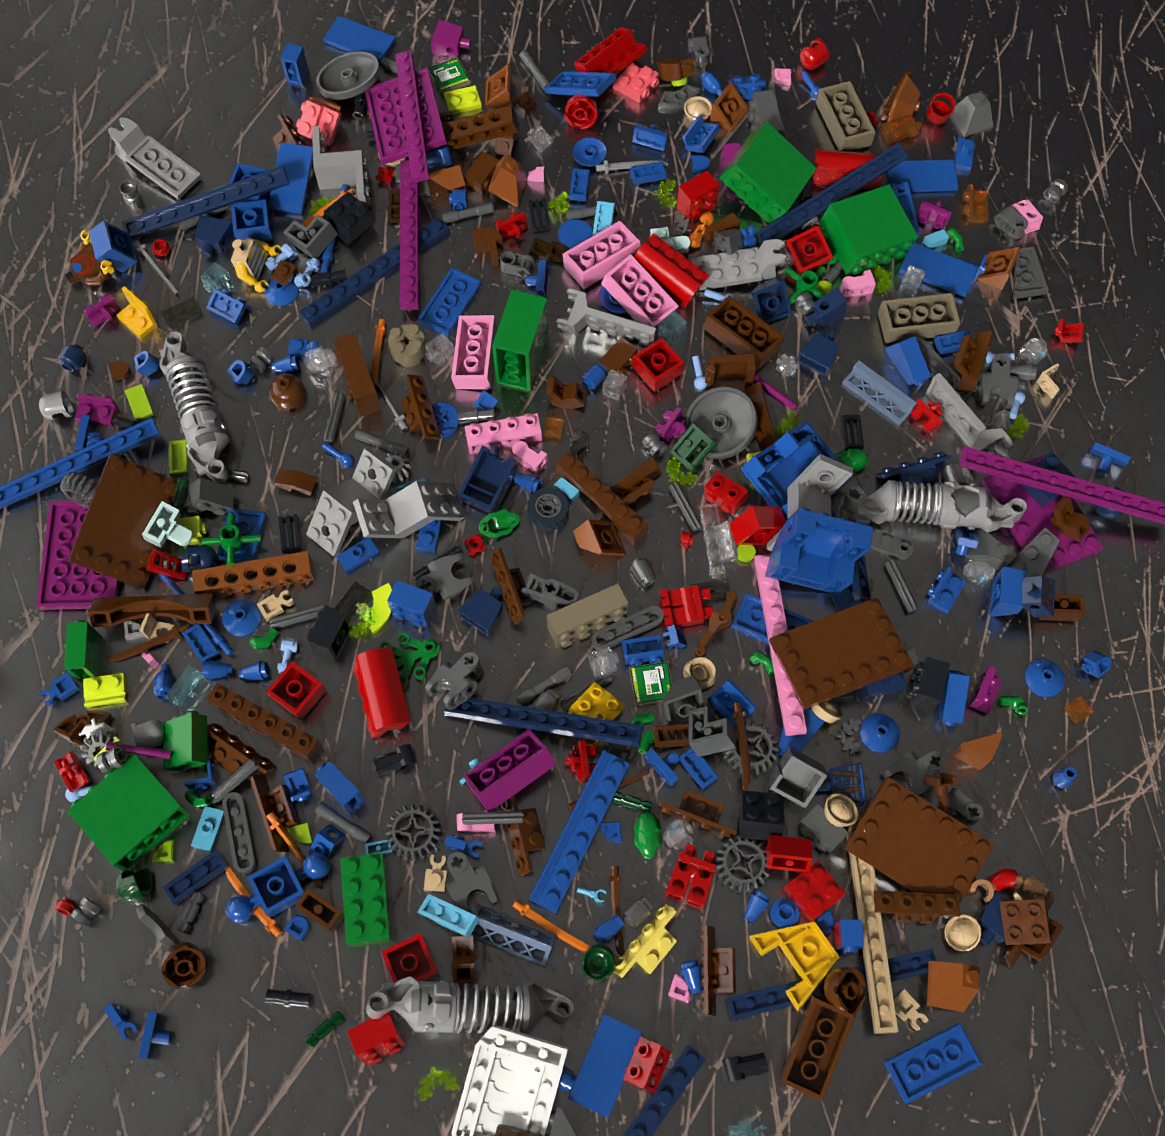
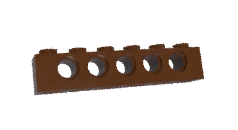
M512 105L444 123L442 125L447 144L427 150L426 152H432L435 149L449 146V150H454L517 133V115Z
M216 683L206 698L214 708L310 762L314 760L322 747L319 739L219 683Z

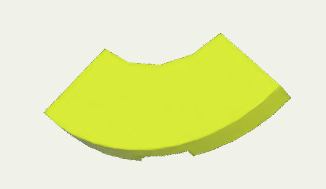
M389 583L372 591L374 598L373 606L370 612L364 616L373 635L380 631L390 619L391 610L387 599L392 589Z

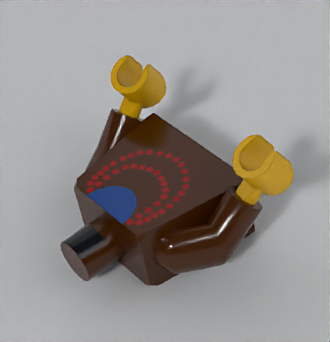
M83 230L81 232V239L84 241H81L77 252L69 260L74 270L64 275L70 284L80 279L85 287L101 286L105 280L112 278L110 273L114 272V268L111 266L112 262L107 260L99 262L96 260L93 246L89 244L91 242L89 231Z

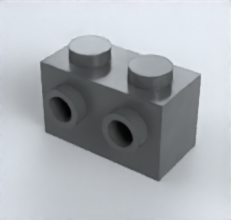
M819 804L798 824L801 827L800 831L806 837H811L816 842L815 845L823 853L827 852L828 854L849 834L843 827L831 824L824 814V809Z

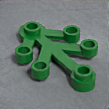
M401 633L398 636L399 644L401 646L409 645L417 648L418 650L414 652L393 647L387 641L380 644V648L388 645L389 648H392L393 655L400 657L395 660L397 668L404 666L401 675H399L400 679H405V683L401 684L402 688L408 685V677L415 660L422 657L420 665L414 669V676L418 680L426 677V669L430 658L436 657L440 651L439 643L436 640L426 639L422 642L409 638V635L406 633ZM406 637L407 641L401 642V638ZM432 645L433 649L427 650V646ZM419 670L423 671L421 676L416 675Z

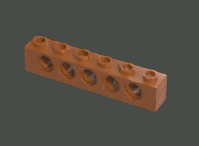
M308 551L235 563L234 566L222 565L192 571L194 593L213 594V596H229L236 592L248 593L253 589L265 590L271 586H287L294 582L306 583L314 579L312 560ZM296 568L294 572H288L289 569ZM272 571H277L275 575L269 576ZM258 574L256 578L250 579L252 575ZM238 577L237 581L231 583L233 578ZM214 581H219L217 585L211 586Z

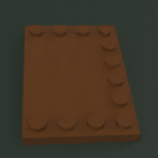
M112 453L109 454L67 561L137 588L145 589L151 573L146 571L152 549L159 551L160 547L144 540L142 533L162 501L170 506L173 505L172 499L175 488L178 487L177 481Z
M878 597L769 639L803 710L909 670L914 666Z
M886 776L843 848L912 892L959 895V901L961 902L995 844Z

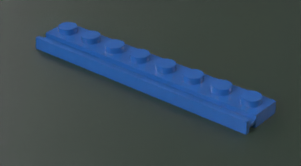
M605 750L601 752L528 900L556 914L622 781L629 763L609 754Z

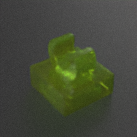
M564 191L548 202L547 205L550 210L555 207L556 212L560 214L563 212L561 205L565 209L570 207L569 203L564 201L569 196Z

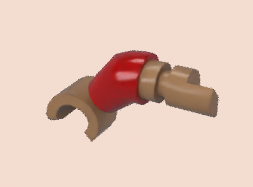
M1005 868L1000 869L989 877L988 881L979 879L972 882L968 893H973L977 886H982L986 890V896L983 898L986 903L992 899L994 891L1000 892L1005 889L1022 888V891L1042 895L1045 883L1034 880V878L1029 876L1024 878L1022 874L1017 873V870Z

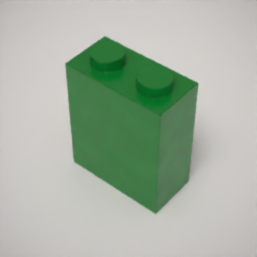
M85 620L67 623L64 669L78 681L85 678L98 677L100 634Z
M197 711L186 712V715L174 716L171 720L164 722V750L171 751L170 759L163 758L164 770L182 772L208 763L207 716L200 715Z

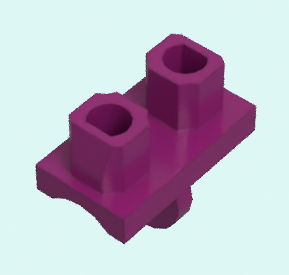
M938 200L937 205L923 201L917 214L919 216L918 222L926 224L928 220L933 221L934 228L941 230L944 226H947L952 212L940 206L942 201Z
M110 294L102 296L94 306L85 308L84 314L91 324L97 327L105 320H113L111 316L120 311L121 308Z
M678 407L675 411L667 410L663 417L666 424L658 423L654 428L655 432L668 445L674 436L683 435L687 431L685 427L687 422L681 413L682 409Z

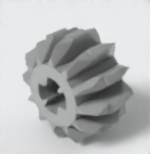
M395 451L392 456L388 453V458L385 459L397 468L392 481L394 484H396L397 480L403 483V477L409 478L408 472L412 470L410 460L403 453L398 455V452Z
M100 732L98 737L91 733L92 739L90 740L85 737V744L80 746V749L83 751L81 757L86 758L87 764L93 761L94 767L98 765L93 758L99 753L95 747L100 746L102 750L107 742H113L110 741L111 735L104 737L103 732Z

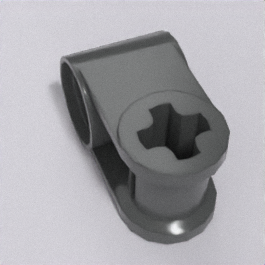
M706 37L689 38L688 49L694 58V65L697 68H705L708 65L707 56L709 55Z
M1012 206L1006 207L994 217L995 224L1007 233L1010 238L1014 240L1022 239L1025 233L1024 230L1028 226V221Z
M505 251L500 256V269L505 274L526 278V276H531L530 269L535 260L530 255Z
M953 787L949 791L947 798L951 814L967 825H973L982 818L983 809L979 804L957 788ZM970 811L974 812L973 817L969 816Z

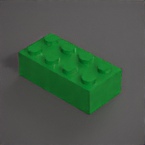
M383 853L340 858L346 944L349 947L392 942L386 857Z

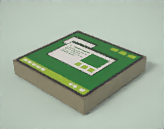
M458 57L428 68L429 74L440 95H444V92L471 85V80Z
M668 661L629 667L635 706L662 703V699L672 686Z

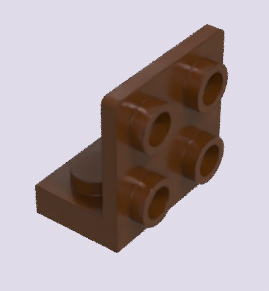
M1036 895L1035 899L1000 901L1006 945L1051 943L1052 936L1046 895Z

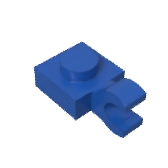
M752 224L749 229L743 228L741 230L743 249L756 246V239L754 238L756 229Z
M290 339L288 356L293 355L298 358L307 359L308 354L319 355L321 347H318L319 342L316 341L309 343L308 339Z
M455 834L453 837L447 835L444 843L447 848L464 854L467 853L473 858H479V854L474 853L473 848L475 846L483 847V844L479 841H473L468 844L465 842V838Z
M109 1003L103 1008L113 1025L118 1028L120 1036L124 1040L129 1039L126 1034L128 1028L131 1027L134 1032L139 1031L136 1024L130 1023L126 1019L127 1012L122 1005Z

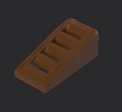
M730 213L705 228L704 240L715 239L716 232L732 228L739 229L740 220L734 213Z
M689 723L652 727L655 747L690 746ZM659 731H663L664 741H660ZM667 731H670L671 740L669 741L667 737ZM674 731L678 732L679 740L675 739ZM682 731H685L686 739H683Z

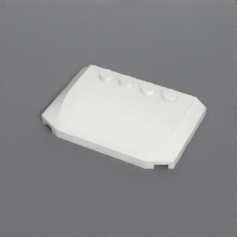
M493 1024L475 1045L452 1136H495L498 1124L521 1128L545 1136L568 1047Z

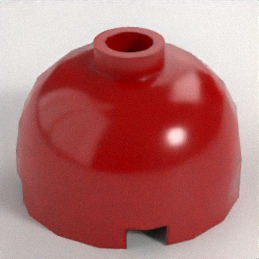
M576 94L568 100L564 116L566 121L573 127L582 126L580 129L590 128L594 125L598 116V106L591 96Z

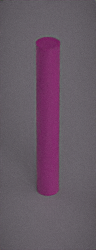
M757 374L754 375V382H761L762 387L793 411L798 408V404Z
M111 742L106 744V750L108 751L119 746L125 753L167 759H170L171 754L169 750Z

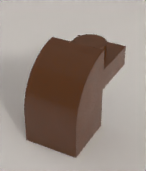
M670 57L657 60L658 73L661 80L678 81L682 77L695 75L693 57L679 60Z
M518 132L497 138L494 154L502 156L507 154L512 157L514 140H517Z
M492 228L472 229L476 254L490 252L492 266L499 265L501 250H503V240L499 232Z
M555 376L548 378L546 394L551 397L552 405L568 409L585 406L587 390L578 382L563 384Z
M1064 496L1055 504L1053 508L1054 516L1050 519L1051 524L1065 537L1080 542L1091 529L1088 516L1074 512L1072 501L1069 497Z
M472 932L470 937L467 938L459 933H452L453 982L458 985H464L465 983L475 984L476 958L474 934Z

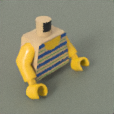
M251 238L246 240L237 239L232 243L235 250L231 257V262L236 269L237 276L252 286L253 284L255 290L258 293H262L266 290L264 287L268 286V283L265 280L258 282V278L268 255L266 251L269 252L270 256L276 257L279 253H276L275 250H281V246L275 245L270 247L268 243Z

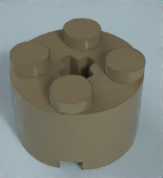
M415 324L401 325L391 329L388 344L392 359L404 367L418 365L426 355V344L422 331Z

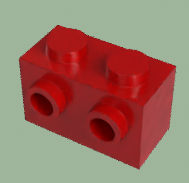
M717 471L704 486V496L709 502L719 505L723 511L735 515L748 500V490Z
M769 835L766 848L767 868L809 873L813 860L811 839Z
M640 1037L635 1045L631 1061L626 1067L623 1080L655 1094L672 1051Z

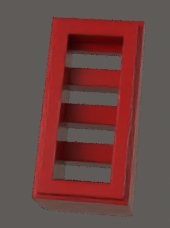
M152 549L146 571L184 581L187 574L183 570L181 574L177 573L183 559ZM156 559H160L159 566L155 565ZM164 561H168L166 568L163 567ZM171 563H175L173 571L170 570Z

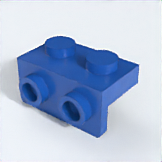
M751 74L750 77L734 76V78L729 79V83L732 82L743 100H752L753 92L765 91L766 81L759 74Z
M698 115L682 137L687 151L704 153L719 132V125L704 123L702 116Z
M660 635L622 640L621 642L625 665L638 666L642 662L658 663L664 660L665 652Z
M728 679L721 688L707 699L724 718L728 719L734 728H736V721L732 719L734 703H741L742 712L746 711L744 721L757 708L752 700L731 679Z

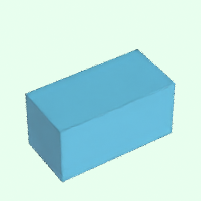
M942 229L925 236L922 243L925 247L934 249L946 244L949 236Z
M562 477L554 484V488L562 491L571 503L579 496V490Z
M387 840L365 844L366 855L383 853L384 856L394 854L391 850L392 844L387 843Z

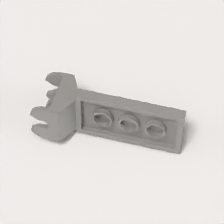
M124 117L119 118L120 124L124 128L123 131H119L116 128L108 129L110 137L115 141L117 156L124 162L130 163L179 200L202 178L198 171L149 135L145 136L140 127L132 120Z
M779 239L764 241L759 249L754 247L738 250L731 255L718 253L688 258L710 275L698 291L762 281V278L765 281L775 277L785 280L788 275L783 271L777 272L775 269L786 264L787 256L781 253H773L775 250L785 246V243Z
M567 289L568 299L575 303L573 308L567 309V313L570 314L568 320H556L558 329L577 335L588 325L593 330L599 331L601 329L612 336L617 334L623 336L628 341H640V344L644 346H649L657 341L656 328L589 308L586 293Z
M940 373L935 375L925 395L934 404L937 402L943 404L940 408L944 413L943 416L970 448L994 454L993 450L996 449L1002 456L1008 455L1006 447L1011 449L1013 443L1007 433L1002 428L986 430L984 422L973 413L972 408L962 400L960 394L951 387L949 381Z

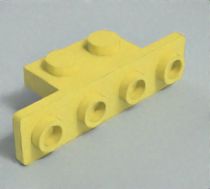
M665 904L657 910L656 916L643 927L637 939L629 944L625 954L616 960L614 973L624 977L635 962L648 974L653 972L677 942L664 928L677 912L673 907Z

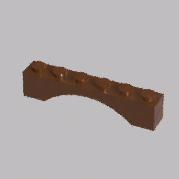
M570 451L555 462V472L599 506L619 532L633 546L647 534L648 524Z
M213 594L96 597L88 612L92 627H113L129 620L143 618L146 616V613H150L152 616L178 618L190 624H211L216 607Z

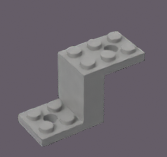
M312 126L313 163L319 189L341 188L342 185L357 187L358 200L367 208L371 207V198L369 196L371 190L370 183L368 182L370 174L369 168H367V159L363 157L362 150L328 153L327 144H324V133L320 132L319 126Z
M370 447L364 448L353 477L323 490L306 535L332 556L338 555L350 525L359 522L353 501L356 499L384 500L397 468ZM372 469L375 470V473H376V476H377V477H375V476L373 475Z
M820 454L787 488L788 518L800 508H809L811 512H824L831 516V495L853 475V468ZM780 531L767 543V550H773Z
M415 481L386 500L356 499L353 501L363 536L368 538H405L434 520L461 521L465 518L463 507L457 495V489L451 483Z

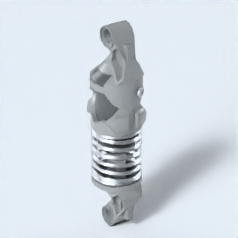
M888 480L879 490L871 495H867L858 486H852L847 490L844 498L846 508L857 513V516L868 517L877 524L885 521L894 522L897 519L899 522L905 520L907 523L910 521L913 523L919 521L921 524L924 522L927 524L933 523L945 529L967 527V530H975V528H981L987 533L995 531L1000 527L1012 528L1014 523L1021 519L1027 509L1026 502L1020 498H1014L1007 504L1001 505L990 495L985 487H977V484L964 486L959 485L958 482L945 481L944 484L935 483L933 487L930 483L924 487L922 482L917 487V484L913 482L910 488L909 482H906L903 487L901 481ZM902 509V517L900 518L899 513ZM909 510V515H910V516H909V518L907 519V516H906V515H907V511Z

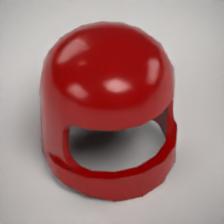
M820 38L813 40L810 47H805L800 52V61L808 70H814L829 60L828 48Z
M939 93L932 98L926 111L927 118L931 123L939 125L949 119L955 109L953 97L948 93ZM938 97L949 99L952 104L951 110L945 102L934 100Z

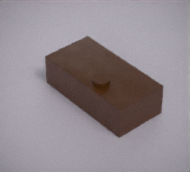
M730 295L707 315L704 329L736 354H754L755 368L757 370L780 350L784 340L782 334Z
M354 332L333 339L348 382L346 386L348 395L353 396L360 417L381 411L373 382Z
M811 995L780 1074V1081L823 1101L855 1015L851 1012H844L828 1002Z

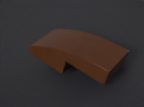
M279 468L273 485L289 492L294 489L310 496L317 477L296 470Z

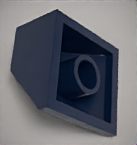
M775 277L760 283L752 291L757 316L767 324L792 314L785 280Z

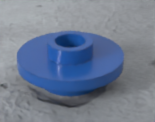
M781 898L772 904L770 917L776 926L780 928L791 927L799 920V908L794 901Z

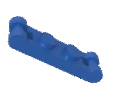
M904 181L901 184L890 183L919 238L920 230L908 182Z

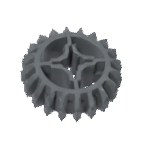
M69 472L61 481V491L68 498L72 499L73 502L88 509L98 483L83 474Z
M745 721L746 734L756 735L753 739L747 738L748 747L756 743L754 750L748 752L749 758L760 760L755 763L749 762L750 775L752 770H754L756 775H759L760 769L765 773L767 766L771 768L773 766L772 761H776L777 756L775 754L779 752V749L774 746L778 744V741L772 740L775 736L774 733L768 735L769 727L763 730L761 729L762 723H759L758 727H756L754 721H751L750 726ZM736 727V728H735V729H736V730H735V731H736V741H738V734H737V727ZM762 740L766 745L767 755L763 754V750L759 746ZM736 748L725 751V756H731L727 762H735L733 769H737L738 766L741 767V758L737 754Z
M411 804V810H408L407 806H403L405 812L401 813L400 810H396L398 817H390L394 823H387V828L392 829L386 832V836L391 837L387 840V843L393 844L391 847L393 852L398 850L396 854L398 857L404 853V859L408 860L411 854L413 861H416L417 854H419L421 859H424L423 853L425 851L429 855L432 854L429 849L430 847L437 849L438 846L434 841H441V837L436 835L442 833L441 828H436L441 824L440 820H435L437 817L435 813L430 815V808L423 812V805H420L418 810H416L415 804ZM417 817L425 819L430 824V828L419 826ZM409 818L408 826L399 830L400 825ZM415 826L416 830L418 831V834L416 833V836H414L413 839L412 835L409 832L412 831L411 829H413ZM427 835H429L427 841L423 845L417 847L419 840L422 837H427ZM402 836L403 838L410 839L411 848L400 844L398 837Z
M740 835L736 836V842L729 838V845L723 842L721 846L724 850L718 849L717 851L722 857L715 858L717 863H721L715 869L723 871L718 874V877L722 878L725 876L726 879L723 884L726 885L730 881L732 883L730 886L731 890L734 889L735 885H738V892H742L743 886H745L747 892H750L751 885L757 890L759 888L758 883L761 885L765 883L762 877L768 878L770 875L765 871L770 870V868H767V864H765L767 863V858L764 857L766 849L762 851L760 849L763 843L760 842L757 846L754 844L756 842L755 839L749 842L748 839L743 838V841H741ZM739 848H747L751 850L753 854L746 855L742 852V850H739ZM730 851H733L735 863L727 867V855ZM741 859L749 861L746 868L740 867V865L737 867ZM759 860V872L754 877L751 864ZM741 872L748 880L739 879L731 873Z

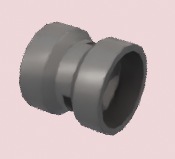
M1061 179L1054 180L1044 191L1045 199L1050 203H1057L1068 191L1067 183Z
M125 180L120 184L119 190L127 204H137L141 200V194L134 181Z
M809 292L801 294L795 300V304L798 308L802 309L801 312L805 317L812 313V305L816 302L812 300L813 297Z
M260 347L257 350V354L249 359V363L254 369L263 373L266 365L271 364L274 357L268 350Z
M657 432L650 433L642 441L643 445L650 449V454L653 458L662 455L668 448L666 443L660 440V435Z
M117 746L110 749L109 752L105 751L98 754L96 761L99 769L104 773L113 771L115 767L125 766L127 764V756L125 751Z
M83 897L80 901V906L74 909L70 915L88 927L92 921L91 918L93 915L98 914L101 907L90 899Z

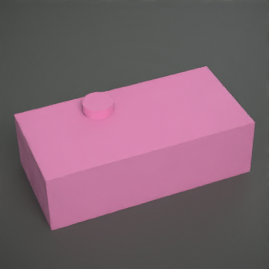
M618 221L563 253L564 268L585 289L604 278L609 271L630 254H636L640 248V241L621 221Z
M631 254L609 271L601 283L636 322L656 329L672 317L679 307Z
M494 315L459 316L451 377L456 389H491L494 369L492 345L498 330Z

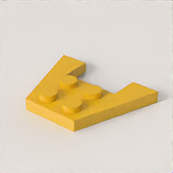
M815 921L751 935L749 938L761 956L780 946L801 977V982L786 990L787 996L797 1011L801 1009L840 958Z

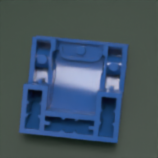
M805 421L784 434L776 443L753 456L741 467V470L744 472L745 477L755 486L756 491L765 499L767 505L781 508L785 521H787V488L820 454L837 462L839 460L810 423ZM848 478L833 494L847 485L853 478Z
M800 508L788 518L782 527L771 552L765 577L830 593L841 592L853 583L855 561L871 550L873 527L867 526L864 522L854 523L844 517L835 518L831 517L828 513L811 512L809 508Z

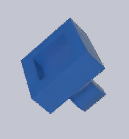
M677 625L667 627L668 632H665L662 636L664 638L670 637L671 640L665 644L666 647L672 648L676 646L683 648L687 646L682 627Z

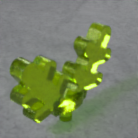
M666 179L665 184L661 181L658 191L654 190V194H658L660 204L665 202L666 207L676 206L674 197H669V190H674L675 180L670 181Z
M322 196L321 199L316 201L311 200L310 203L313 205L309 215L312 216L333 201V198L329 197L326 200V196Z
M877 266V269H870L872 275H876V279H879V283L876 286L879 288L878 293H883L884 290L888 291L889 287L892 286V281L890 280L892 273L882 270L881 266Z
M1020 414L1018 419L1014 420V428L1010 427L1007 429V426L1003 425L1002 427L996 426L995 429L1002 428L1010 438L1019 437L1023 439L1022 434L1028 430L1029 425H1026L1028 420L1024 419V416Z
M673 457L672 461L668 460V466H666L665 471L669 473L670 483L673 481L678 482L685 487L686 482L692 485L693 481L697 480V475H691V472H687L686 476L681 472L680 476L677 477L675 474L680 472V462H677L676 457Z
M357 602L356 607L358 610H356V614H362L360 619L366 620V622L359 621L358 625L360 627L353 625V630L349 632V636L359 639L361 635L367 636L368 629H370L371 625H375V621H372L373 618L371 616L373 609L369 608L367 603Z
M431 1067V1074L419 1080V1084H424V1086L418 1088L417 1093L421 1094L420 1101L422 1102L426 1100L427 1096L431 1097L433 1093L429 1088L436 1087V1084L432 1081V1078L438 1077L437 1084L439 1086L443 1082L445 1083L446 1091L450 1088L455 1091L458 1089V1085L455 1083L457 1078L456 1076L447 1077L450 1075V1070L435 1072V1068Z

